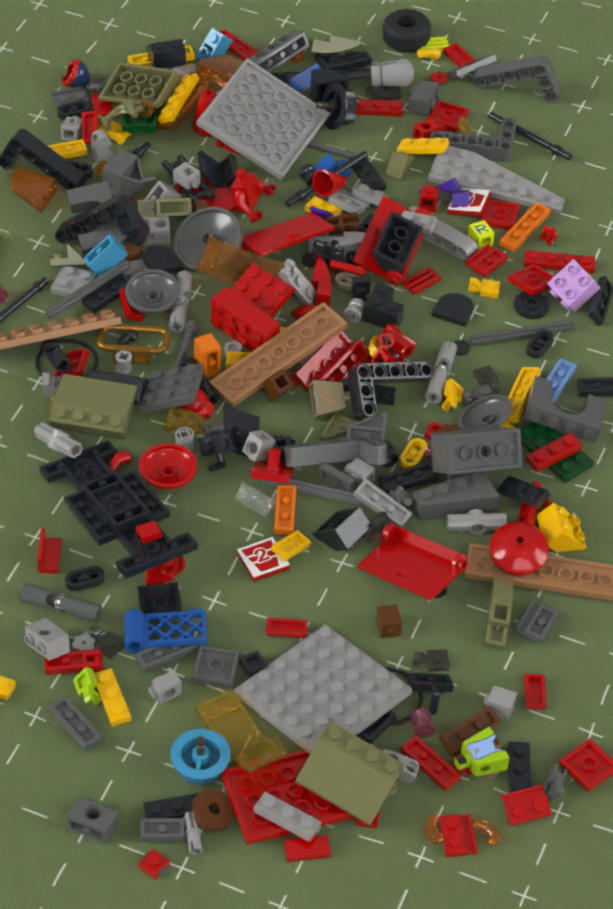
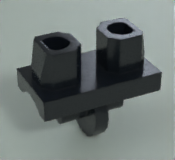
M316 239L311 255L313 261H316L317 256L326 259V265L330 267L331 260L345 263L343 260L344 251L338 247L339 242L337 240H332L331 243H324Z

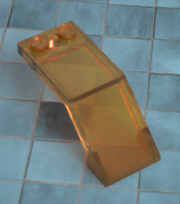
M208 237L196 271L235 285L252 263L282 280L278 274L284 268L285 262L260 257L213 237Z

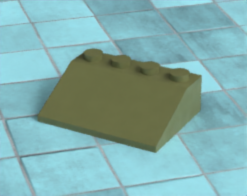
M119 62L98 99L123 103L131 98L136 106L142 105L143 107L157 109L168 102V99L172 96L174 89L181 80L176 70Z
M63 374L52 403L48 421L52 427L57 429L126 440L137 386Z
M330 721L295 782L370 826L402 775L405 764Z

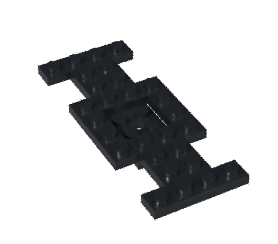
M109 440L82 450L81 454L76 458L67 456L39 467L40 474L48 483L67 477L77 489V493L64 497L65 505L99 546L118 539L131 556L116 561L117 569L125 579L198 549L197 542L189 532L169 539L160 527L162 538L143 544L136 532V526L151 521L160 522L170 517V511L135 470L119 475L117 471H111L104 461L113 458L117 453V449Z

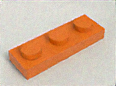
M277 485L274 534L290 535L294 532L297 486Z

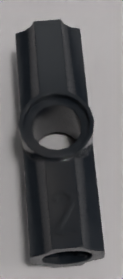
M54 339L43 340L40 348L57 372L66 373L69 371L71 362L60 345Z

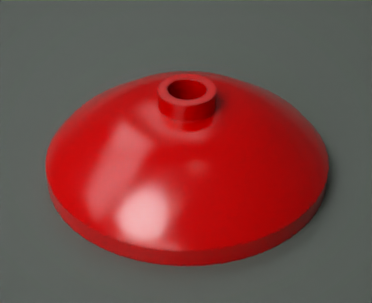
M172 443L159 444L149 448L142 455L139 461V472L142 478L151 486L160 489H176L185 486L195 477L197 460L194 454L184 446Z
M515 521L502 525L493 533L490 539L489 553L494 564L503 572L524 576L538 571L545 564L549 554V543L545 534L535 525Z

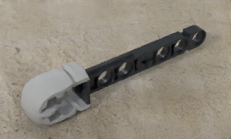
M407 59L385 61L381 64L379 62H371V69L332 70L347 76L349 80L371 79L372 86L382 84L384 86L406 87L410 85L414 78L413 65ZM301 72L270 74L284 83H290L289 79Z

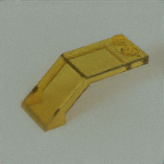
M233 689L196 706L195 711L206 728L217 732L228 742L231 750L230 762L251 773L288 754L277 736L271 740L261 734Z

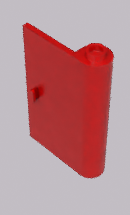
M383 195L352 262L387 280L392 285H400L404 280L424 233L420 234L408 263L401 274L396 271H383L372 252L390 213L393 211L401 216L403 211L413 212ZM418 208L414 212L432 216L428 210Z
M310 212L243 236L239 253L245 255L248 253V249L261 257L333 231L335 226L314 212Z
M389 523L382 531V543L357 565L359 569L431 601L460 573L466 570L468 559L466 555Z

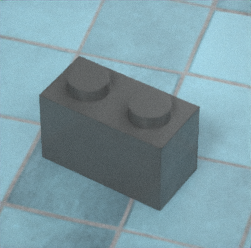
M419 81L408 98L410 113L429 115L431 110L434 109L437 100L441 98L439 82Z

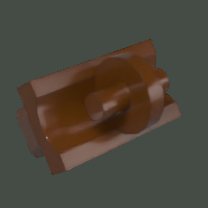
M357 212L326 217V221L335 226V230L330 231L329 235L360 230Z

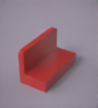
M41 528L37 557L38 573L59 574L62 538H46L45 528Z

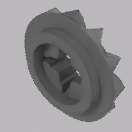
M106 77L93 78L86 83V88L93 93H99L103 90L109 79Z

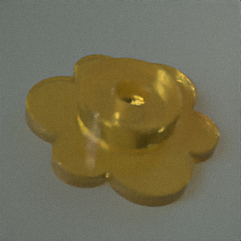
M460 117L458 126L461 133L471 134V123H469L467 118Z

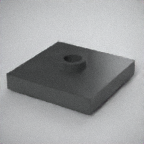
M200 645L192 674V682L233 688L240 651Z

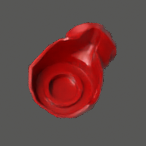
M198 389L193 404L181 406L186 414L202 420L209 419L214 413V405L201 389Z

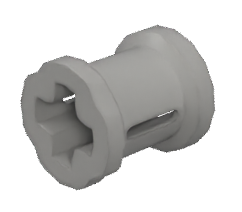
M125 350L117 352L115 356L117 361L116 372L124 375L130 374L132 371V364H130L132 354Z

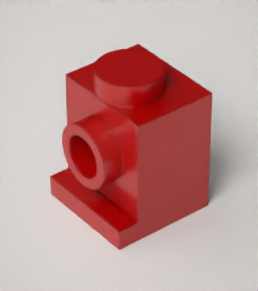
M432 185L422 186L419 208L426 209L430 213L435 214L438 205L439 189H435Z

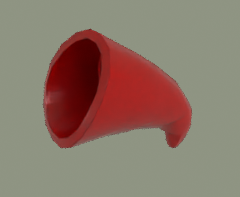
M320 169L314 173L312 185L316 194L326 197L343 189L348 179L340 174Z

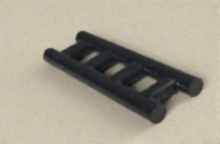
M182 154L177 156L178 161L169 163L167 160L162 161V166L172 178L173 169L184 162L189 164ZM201 177L199 187L203 191L195 194L191 190L193 187L187 190L178 184L188 198H191L193 203L207 196L210 200L216 197Z

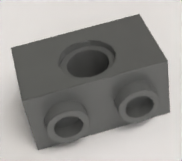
M79 796L67 815V829L105 844L108 843L118 825V812L113 808L104 807L91 799H84Z

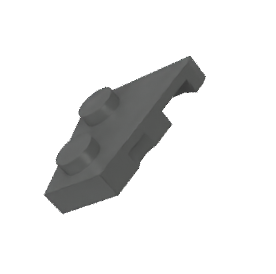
M383 412L382 415L373 418H365L360 422L356 421L348 424L346 439L373 437L382 442L385 441L388 412Z

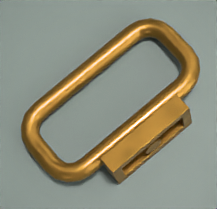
M118 324L99 328L96 342L101 350L112 352L113 363H117L115 359L117 352L125 350L132 354L130 364L150 365V354H162L169 349L171 335L168 329L160 326ZM128 330H134V332L158 333L163 335V344L160 347L112 345L104 343V336L107 331L127 332Z

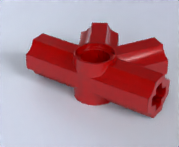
M387 324L378 338L380 346L393 349L402 358L410 356L415 349L416 341L401 333L400 327L397 325Z

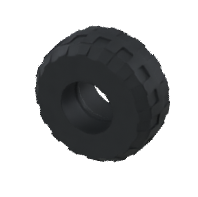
M399 9L390 13L384 20L383 39L390 48L396 51H418L430 40L431 23L422 12L414 9Z

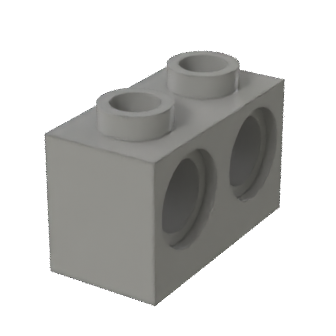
M169 216L142 217L150 228V234L142 245L170 244Z

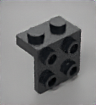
M200 150L198 152L200 175L204 179L207 178L216 187L222 188L227 186L229 188L236 178L235 172L238 170L236 156L231 153L218 163Z

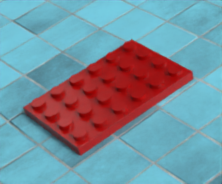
M305 750L228 768L220 774L247 845L294 834L253 812L255 804L264 792L321 821V827L355 817L295 782L310 756Z

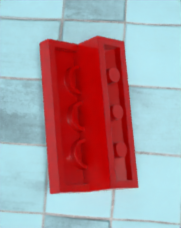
M342 331L320 346L293 376L302 388L310 392L309 384L313 380L340 382V379L346 380L348 378V371L361 364L370 355L369 350L360 339L351 342Z

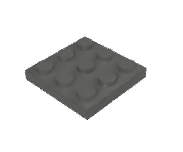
M191 364L186 367H174L169 370L151 373L139 406L141 412L193 404L205 370L203 364Z

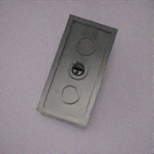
M500 426L431 433L433 472L452 475L522 467L521 432L519 428Z

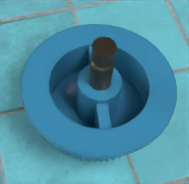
M193 729L181 734L174 741L170 757L174 768L185 781H189L191 784L205 785L214 783L227 768L231 758V750L225 738L217 732L208 729Z

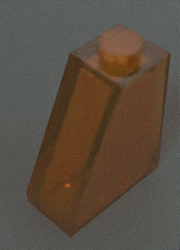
M18 167L9 179L11 191L41 213L57 191L56 178Z

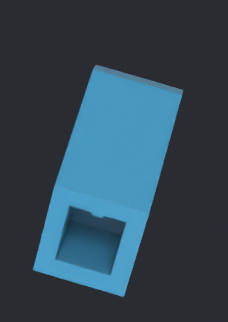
M211 28L196 57L209 64L223 56L233 40Z

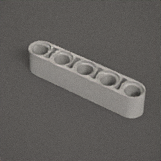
M415 206L409 208V210L415 212V210L418 209ZM438 219L432 234L424 233L423 238L461 260H466L478 249L475 240Z

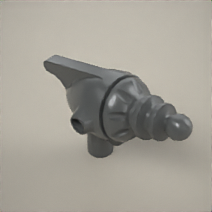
M397 486L394 490L391 489L389 493H386L402 506H410L412 504V494L404 490L403 486Z

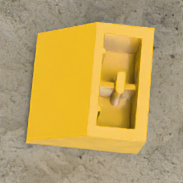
M552 503L536 515L539 528L545 534L550 549L555 552H565L587 548L584 540L585 535L580 527V519L575 514L572 515L564 507Z

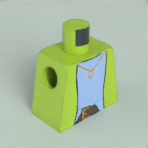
M487 727L462 743L461 756L454 758V763L458 770L469 767L472 774L478 777L507 770L509 756L492 729Z

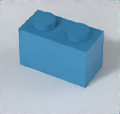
M109 234L84 259L87 266L100 276L122 262L128 254L125 247Z

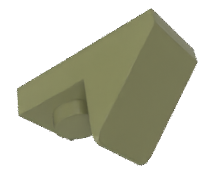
M394 151L385 177L401 182L415 162V157L403 152L398 153Z
M68 242V256H64V253L53 254V257H50V266L86 264L84 257Z

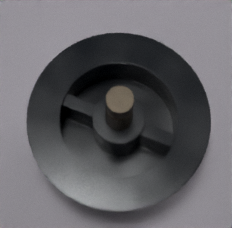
M331 83L323 94L322 102L316 103V108L325 109L331 113L324 124L328 129L336 130L341 125L354 123L359 99L352 90L344 89L339 83Z

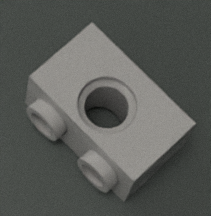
M47 618L25 626L26 635L24 639L26 644L46 659L52 660L70 652L69 634Z

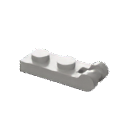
M286 259L284 268L278 274L279 277L286 284L293 287L295 290L293 293L303 304H311L317 290L295 266L296 263L291 259Z

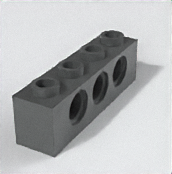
M292 30L248 59L267 72H271L310 45L304 31Z

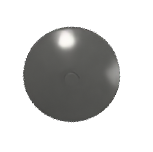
M207 207L197 210L189 215L177 229L174 238L175 253L185 267L193 272L209 273L217 271L229 264L238 254L243 241L242 227L237 218L224 208Z

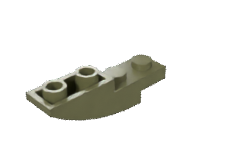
M495 575L493 577L484 646L499 649L505 648L511 617L514 579Z

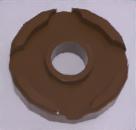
M208 788L201 791L193 799L191 808L195 815L194 819L202 828L208 831H221L233 820L234 811L230 799L223 792ZM208 807H214L217 814H212Z

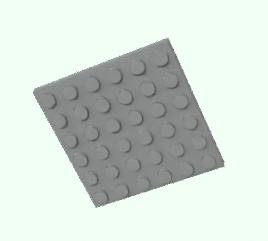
M246 58L197 120L196 125L282 181L331 113L325 109L316 108V103Z
M325 624L270 663L267 668L260 670L235 688L234 693L240 700L311 754L330 721L356 736L411 695L412 688Z

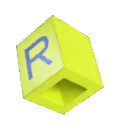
M485 220L469 225L468 237L477 243V251L488 243L490 247L493 246L495 233Z

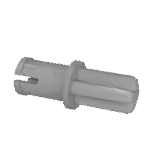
M186 812L184 816L186 828L184 836L188 840L189 854L198 855L203 852L200 838L202 831L194 819V812Z

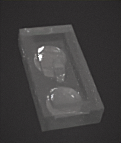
M242 482L234 499L264 517L270 516L277 502L273 497L246 482Z

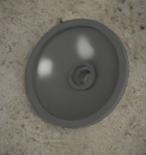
M158 269L141 271L130 278L125 288V294L128 303L134 309L143 313L155 314L164 312L176 304L180 296V286L176 278L170 273Z
M492 394L484 396L469 404L462 411L458 424L461 430L500 427L510 416L512 403L505 395Z

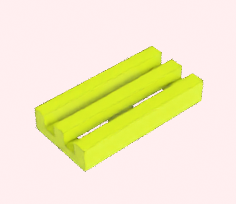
M447 37L430 38L428 43L418 50L438 48L443 51V48L449 46Z

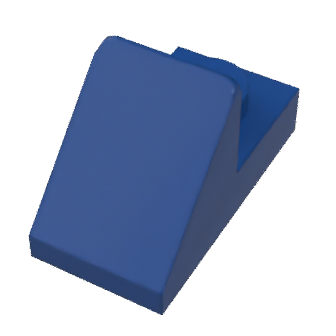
M328 153L315 166L316 171L323 169L332 172L346 163V160L334 162L331 153ZM350 168L340 175L345 177L350 176Z

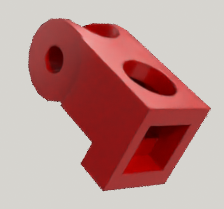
M437 118L429 119L415 124L412 138H431L432 132H446L447 128Z
M382 347L379 348L371 360V363L406 362L396 352L389 353L386 348Z

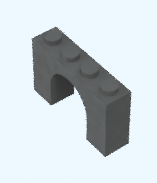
M108 181L66 190L72 214L87 211L115 197L113 187H109ZM116 220L106 224L100 230L78 235L83 257L109 234L122 245H124V242H127L126 234L124 231L121 232V226Z
M535 376L529 390L524 419L568 434L572 433L576 437L595 443L601 431L606 400L589 394L583 405L582 413L569 414L563 412L551 400L553 382Z

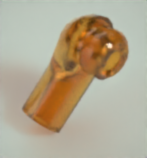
M431 813L424 827V834L431 843L439 844L443 839V833H440L436 828L439 816Z
M479 818L474 819L472 827L489 835L487 838L489 844L498 845L499 840H501V833L490 823Z

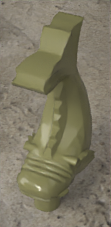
M130 98L115 107L108 115L98 117L101 126H104L106 131H110V123L114 118L128 114L133 119H137L138 113L144 111L142 105L136 106Z

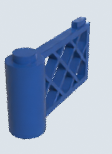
M201 608L189 609V611L151 614H144L134 609L129 610L124 615V648L129 653L136 654L145 648L207 644L206 610ZM193 618H202L197 624L190 621ZM179 619L181 622L175 626L170 621ZM158 620L160 623L155 627L149 623V621ZM185 624L191 627L187 632L180 629ZM165 625L171 629L166 634L160 631ZM197 631L200 634H202L203 637L194 638L191 635ZM175 632L181 635L178 639H173L170 636ZM154 634L161 637L158 640H149Z

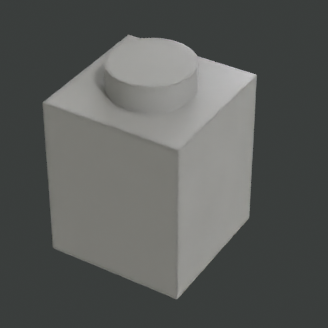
M493 685L491 693H486L483 704L487 705L486 707L490 705L497 717L510 721L516 704L517 692Z

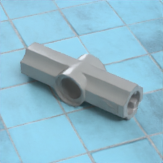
M41 422L34 429L35 437L47 443L46 446L69 457L76 458L83 450L81 443L69 437V433L54 428L47 423Z
M473 509L467 514H447L446 516L447 531H469L472 535H481L485 531L497 530L502 525L507 524L505 513L484 514L480 509Z

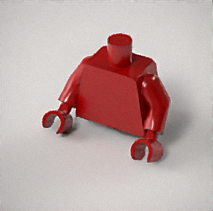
M238 169L235 172L236 178L231 186L235 212L248 214L249 220L252 223H256L263 215L259 210L252 211L262 194V189L266 196L275 194L273 190L277 189L274 184L267 186L254 173H246L245 169Z

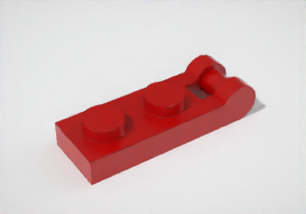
M99 649L70 651L52 660L45 658L46 675L78 673L85 667L92 668L94 673L104 671V664L101 662L103 652Z

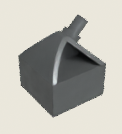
M122 149L102 169L103 182L108 181L109 187H113L115 196L122 194L129 198L141 190L147 183L156 182L155 175L146 176L142 174L139 156Z

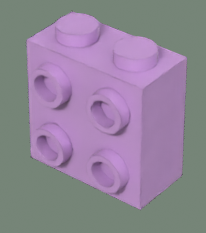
M574 259L547 283L551 288L549 292L556 299L560 297L562 299L560 303L567 310L570 308L574 313L601 288Z

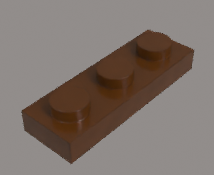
M489 705L440 736L439 739L448 754L452 755L462 748V743L487 727L493 729L501 724V722Z

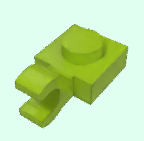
M85 667L73 681L78 695L84 697L86 703L92 700L94 706L101 702L100 695L94 690L98 684L92 668Z

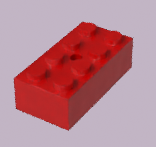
M225 287L211 297V324L224 332L228 337L241 343L243 347H246L251 352L280 333V323L228 287Z

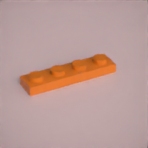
M536 202L500 239L499 245L515 252L550 215L551 209Z

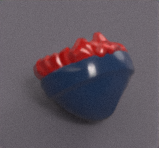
M72 59V63L67 66L66 77H62V83L65 87L75 88L90 81V74L84 62L79 59Z

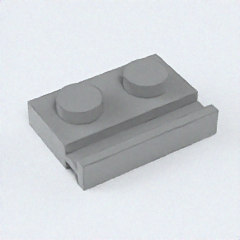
M344 189L329 196L328 203L348 213L357 212L358 215L365 212L366 208L369 209L371 205L370 202L353 196Z

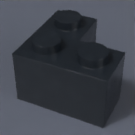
M381 283L376 284L363 307L364 322L383 328L387 324L400 326L403 321L404 305L393 301V287Z

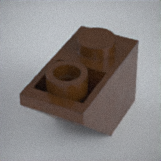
M286 369L269 378L263 384L262 389L272 402L300 384L294 378L291 370Z

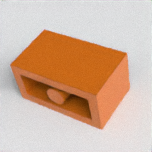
M212 333L195 338L194 358L196 364H203L204 374L207 378L220 374L221 347Z

